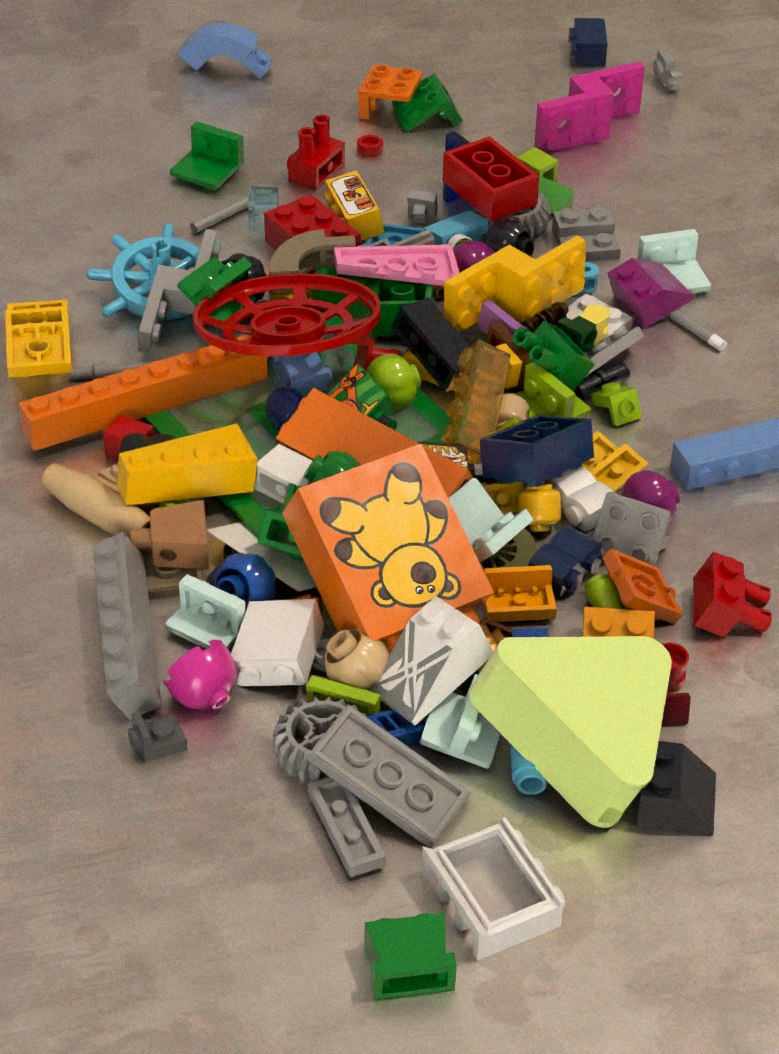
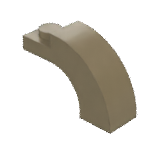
M324 229L296 235L281 244L272 255L269 264V276L297 273L307 274L317 269V267H335L333 258L334 247H356L355 236L325 237ZM294 289L269 291V294L293 293Z

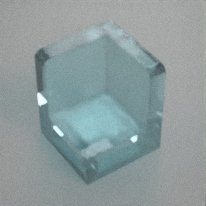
M250 186L248 199L249 229L255 228L256 217H264V212L279 206V187Z

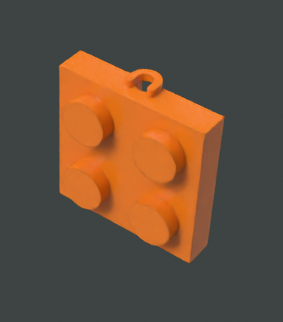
M610 549L602 557L608 569V576L615 583L620 593V601L625 607L630 610L655 611V620L662 619L672 624H675L683 616L675 600L676 590L668 587L658 567L614 549Z

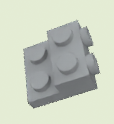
M590 206L586 210L563 208L559 212L553 213L552 232L557 246L578 235L586 240L585 262L620 259L621 249L614 234L615 222L609 208H600L598 206Z

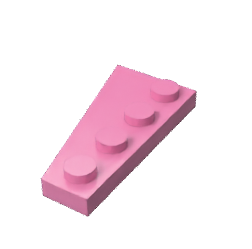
M451 244L334 247L333 258L337 274L444 286V281L459 273Z

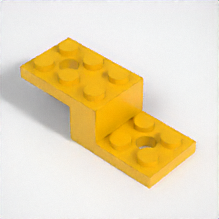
M577 235L537 259L528 256L511 245L502 248L444 281V316L460 333L479 322L482 303L488 300L494 302L519 323L532 318L543 309L548 310L556 302L562 303L584 290L586 240Z
M68 300L7 304L5 327L8 378L72 373Z

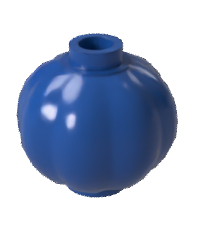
M254 553L229 555L214 574V585L216 588L233 594L247 602L245 604V612L249 601H273L277 591L274 570L266 563L265 559Z

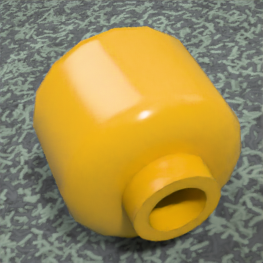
M552 484L526 487V490L518 493V513L526 509L534 519L528 524L530 525V531H550V524H556L561 520V494L558 490L552 489Z

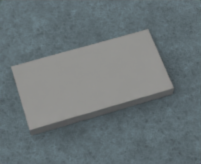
M349 704L306 758L312 765L428 848H432L471 793L470 790Z

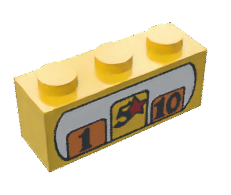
M357 170L325 180L327 192L323 194L327 207L331 208V211L361 234V241L385 233L380 210Z

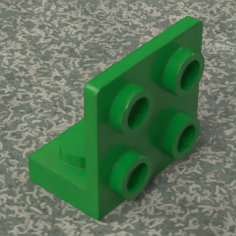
M435 73L420 81L409 102L392 101V105L406 132H409L437 112H439L444 121L449 119L454 127L463 122L450 94Z
M196 121L191 125L192 150L170 169V176L204 186L207 189H218L244 164L243 135Z

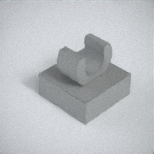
M409 189L407 196L408 214L415 215L413 224L425 225L426 217L436 218L438 211L437 193Z

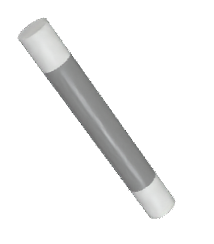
M677 309L667 315L718 351L722 352L727 347V341L681 310Z

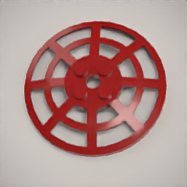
M305 273L270 275L233 283L226 289H221L217 292L214 298L205 297L194 309L193 323L195 332L202 340L222 350L253 356L303 355L337 348L368 334L377 326L381 318V302L378 295L370 288L346 278ZM294 289L292 299L273 300L255 304L248 297V295L267 291ZM306 289H317L347 295V297L339 303L333 304L321 300L305 299ZM233 300H236L244 308L232 314L226 321L209 317L217 308ZM359 300L369 308L372 316L354 322L352 315L346 309ZM253 316L250 322L251 326L238 324L246 317ZM338 316L344 323L326 327L325 321ZM204 324L222 329L225 339L213 335L204 329ZM233 332L251 334L252 338L238 340L233 335ZM339 333L335 337L329 339H320L326 334Z

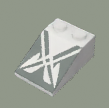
M435 596L409 619L388 657L382 678L371 687L370 691L380 694V700L415 726L480 668L494 651L478 623Z

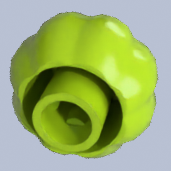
M384 354L376 357L367 368V373L389 396L395 408L394 413L404 411L410 407L416 398L417 388L421 387L420 375L415 364L409 365L407 360L395 354Z

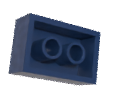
M538 414L479 439L483 478L497 479L499 484L522 482L525 487H539L544 484L543 481L549 478L561 477L564 471L580 468L583 462L594 458L591 419Z

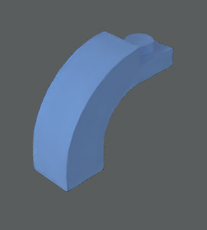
M213 23L197 29L184 41L177 54L196 71L208 59L214 56H229L242 63L259 79L267 73L273 61L264 50L255 46L259 39L256 34L241 26L229 23Z

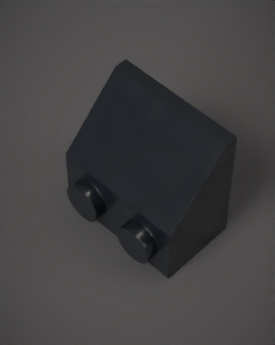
M659 741L653 777L639 792L637 826L713 836L716 772L684 744Z

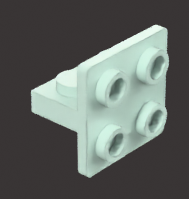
M187 574L179 582L180 608L166 621V630L205 649L212 647L208 642L211 640H221L226 648L229 649L236 641L245 615V604L247 602Z
M477 674L474 675V678H473V680H472V683H471L470 687L472 686V684H473L474 681L476 680V678H477V676H478ZM469 690L466 697L452 692L429 713L420 744L488 769L493 760L500 732L471 704Z

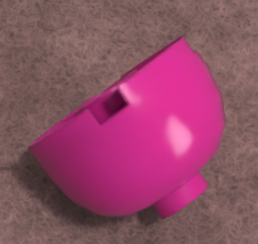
M221 640L208 641L212 647L203 651L199 645L181 656L167 671L171 678L169 681L164 679L163 683L181 705L189 709H206L209 707L217 709L226 704L231 698L229 693L234 688L238 675L237 664Z

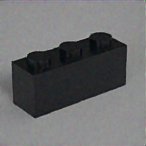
M430 298L401 306L391 328L445 393L473 383L483 361Z

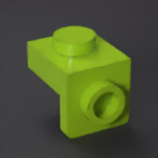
M611 382L602 385V390L591 393L593 406L609 408L612 424L615 426H620L642 417L637 389L634 387L621 386L620 382Z

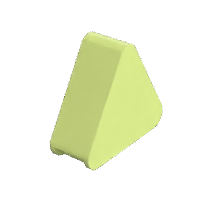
M647 636L507 637L500 641L470 687L469 699L471 704L526 760L536 765L535 768L587 822L597 827L609 828L620 820L625 809L653 777L672 661L667 649L657 640Z

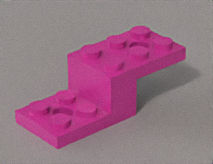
M639 61L570 77L568 97L537 104L534 147L547 154L609 139L611 119L640 112L645 66ZM618 88H621V91L619 92V94H617L616 96H614V94L617 92ZM563 120H566L564 126L557 128Z

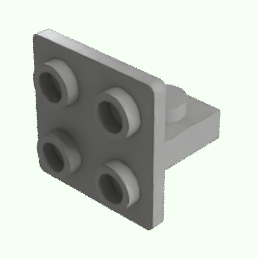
M607 492L593 539L602 543L600 553L602 557L610 549H614L655 566L660 550L667 548L671 536L665 534L671 512L626 496Z

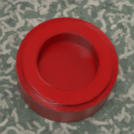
M376 135L361 136L357 140V153L368 158L380 156L383 153V140Z

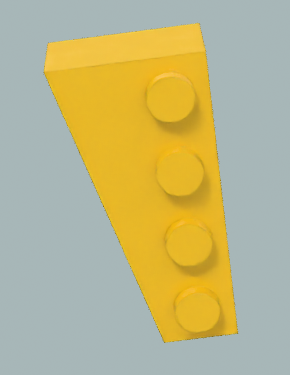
M236 423L119 453L117 488L125 505L254 492L257 457Z

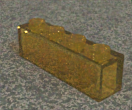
M480 339L470 348H465L459 357L458 365L461 367L459 375L453 384V390L455 391L454 400L447 411V416L450 417L449 423L441 439L444 444L463 445L467 450L469 464L482 463L479 439L496 433L511 354Z

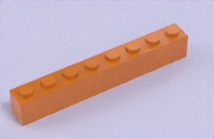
M251 334L241 335L236 339H250L252 336ZM210 345L170 358L154 361L140 367L127 369L103 378H97L73 387H67L53 393L37 396L19 402L22 432L32 449L36 451L107 429L120 414L136 420L268 379L267 356L238 354Z

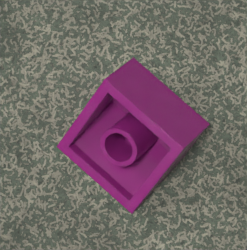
M631 258L607 273L614 297L644 329L694 299L693 294L662 263Z

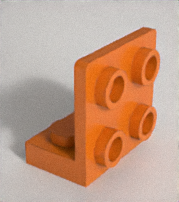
M384 64L373 65L358 90L359 119L369 120L374 110H378L381 99L409 102L423 77L422 71L412 68H393Z

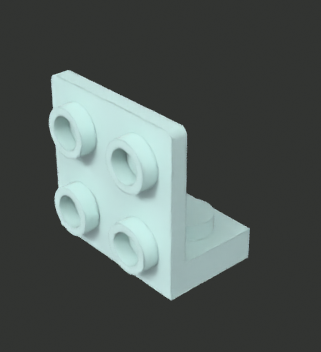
M695 229L640 236L637 259L662 263L692 294L709 291L711 288V283L695 259L699 236Z
M476 478L469 480L448 498L479 562L494 555L534 520L526 509L516 515H513L511 511L503 515Z

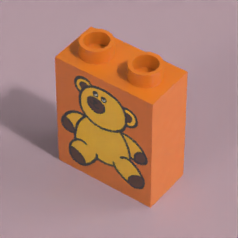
M422 444L308 484L296 490L282 515L338 632L359 629L371 640H384L390 655L409 619L435 596L476 623L481 624L475 611L494 591ZM358 633L356 639L360 641L361 633Z

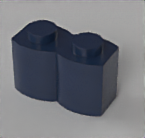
M567 525L560 529L548 544L543 545L532 556L529 566H552L551 585L553 593L563 597L570 591L574 592L577 590L583 577L587 576L590 572L594 573L599 568L602 562V555L600 554L602 543Z

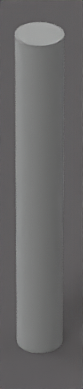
M256 191L191 223L190 228L196 234L261 202V195Z

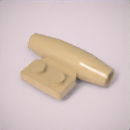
M57 463L50 465L42 476L43 486L68 509L108 533L116 535L123 531L130 540V529L151 528L150 517L144 511L160 504V502L125 505L117 488L118 463L98 472L97 478Z

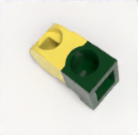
M589 305L585 308L584 313L572 320L567 317L560 319L557 327L562 329L585 353L608 335V319L611 312L602 305Z

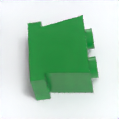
M423 913L412 917L382 918L376 921L365 922L364 947L372 965L374 1000L455 990L457 965L454 952L446 953L445 913Z

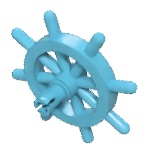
M166 223L163 226L162 237L147 238L130 244L121 235H114L112 243L122 252L115 259L112 269L91 268L86 272V277L89 280L112 281L114 294L117 299L102 308V315L108 318L126 308L133 314L143 317L148 300L144 296L150 293L158 264L184 270L192 267L195 268L200 248L188 241L174 238V226L170 223ZM171 258L179 259L181 261L175 264V262ZM137 264L144 271H130V269ZM126 282L143 284L132 290ZM167 310L164 320L179 319L190 314ZM159 319L158 324H161L160 334L162 333L163 329V319Z

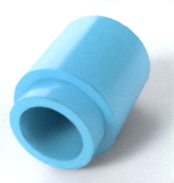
M511 746L512 781L517 786V789L527 795L542 792L546 788L548 781L535 768V764L526 760Z

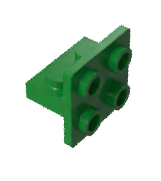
M213 257L180 280L177 287L197 306L205 297L212 299L221 289H226L233 283L240 282L253 265L245 257L235 264L229 261L225 265L216 257ZM248 295L253 302L256 300L253 295ZM233 300L217 308L209 317L226 321L232 314L244 308L236 300Z

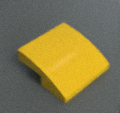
M598 430L593 433L594 458L582 463V466L593 475L596 481L607 485L614 493L624 486L626 480L631 475L646 469L649 465L646 460L626 443L618 448Z

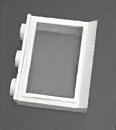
M502 818L501 823L434 849L423 846L421 874L424 879L437 876L436 892L441 902L450 899L454 902L456 906L455 923L460 931L470 928L474 933L473 955L477 961L561 927L563 908H565L563 893L558 886L551 884L545 875L541 861L537 857L533 858L526 848L521 832L514 830L506 818Z

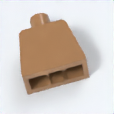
M204 500L152 509L150 511L151 528L130 529L131 542L137 549L152 548L153 565L156 567L209 569Z

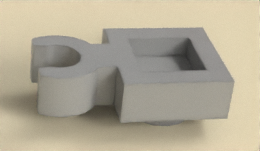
M668 49L658 50L657 60L653 63L654 74L658 76L663 85H667L669 90L680 89L677 78H682V74L679 69L676 70L675 59Z

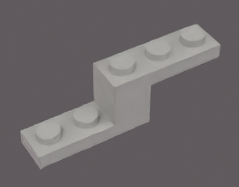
M205 229L194 271L213 257L219 259L221 244L216 243V230ZM158 264L138 332V351L150 353L153 341H159L161 324H158L159 319H165L167 310L193 315L196 306L177 287L179 281L193 271Z

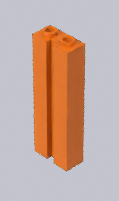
M315 388L310 391L307 397L300 401L298 409L289 421L282 425L276 437L279 444L312 461L317 454L324 458L330 451H343L352 455L360 465L419 444ZM423 446L448 498L473 478L469 469Z

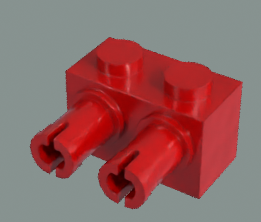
M323 114L313 118V128L303 127L298 131L299 149L288 157L286 164L288 181L315 191L325 183V180L330 179L345 165V142L330 137V117Z
M713 551L693 577L694 626L724 638L737 623L747 625L764 633L771 625L772 613L760 608H764L768 604L771 589L746 579L744 563Z

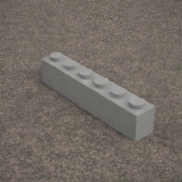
M122 531L93 545L107 696L129 720H132V713L139 711L140 715L161 706L144 556Z

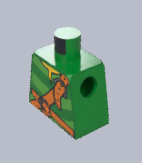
M359 364L328 394V396L393 430L397 427V421L390 417L394 413L395 408L389 396Z

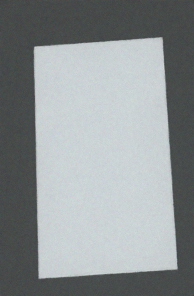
M243 522L206 530L239 553H254L261 556L272 567L275 576L296 591L300 592L316 587L305 562L294 560L289 555L271 551L257 543L259 538Z

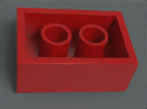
M490 136L443 153L442 181L491 222L537 205L540 175Z
M311 194L264 212L265 242L275 250L285 241L296 235L324 229L325 237L355 236L356 247L361 245V234ZM317 269L310 271L309 274H315Z

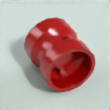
M662 643L669 652L672 661L668 691L669 693L677 692L685 685V670L688 667L689 654L679 644Z

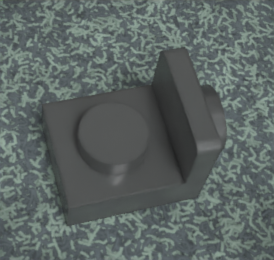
M139 711L131 714L133 727L128 729V737L133 750H140L145 763L188 750L187 739L175 715L144 723Z

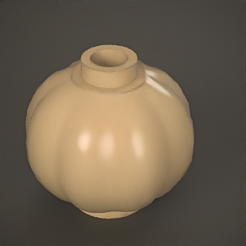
M359 629L342 630L335 634L327 644V652L324 658L327 677L335 682L370 690L383 676L388 662L389 651L384 640H371ZM358 633H361L360 641L356 639Z

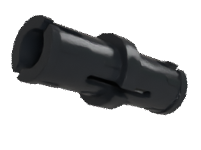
M618 362L604 370L597 369L589 377L582 380L574 390V393L583 401L590 397L591 393L602 390L601 386L604 384L628 380L630 378V370L624 362Z

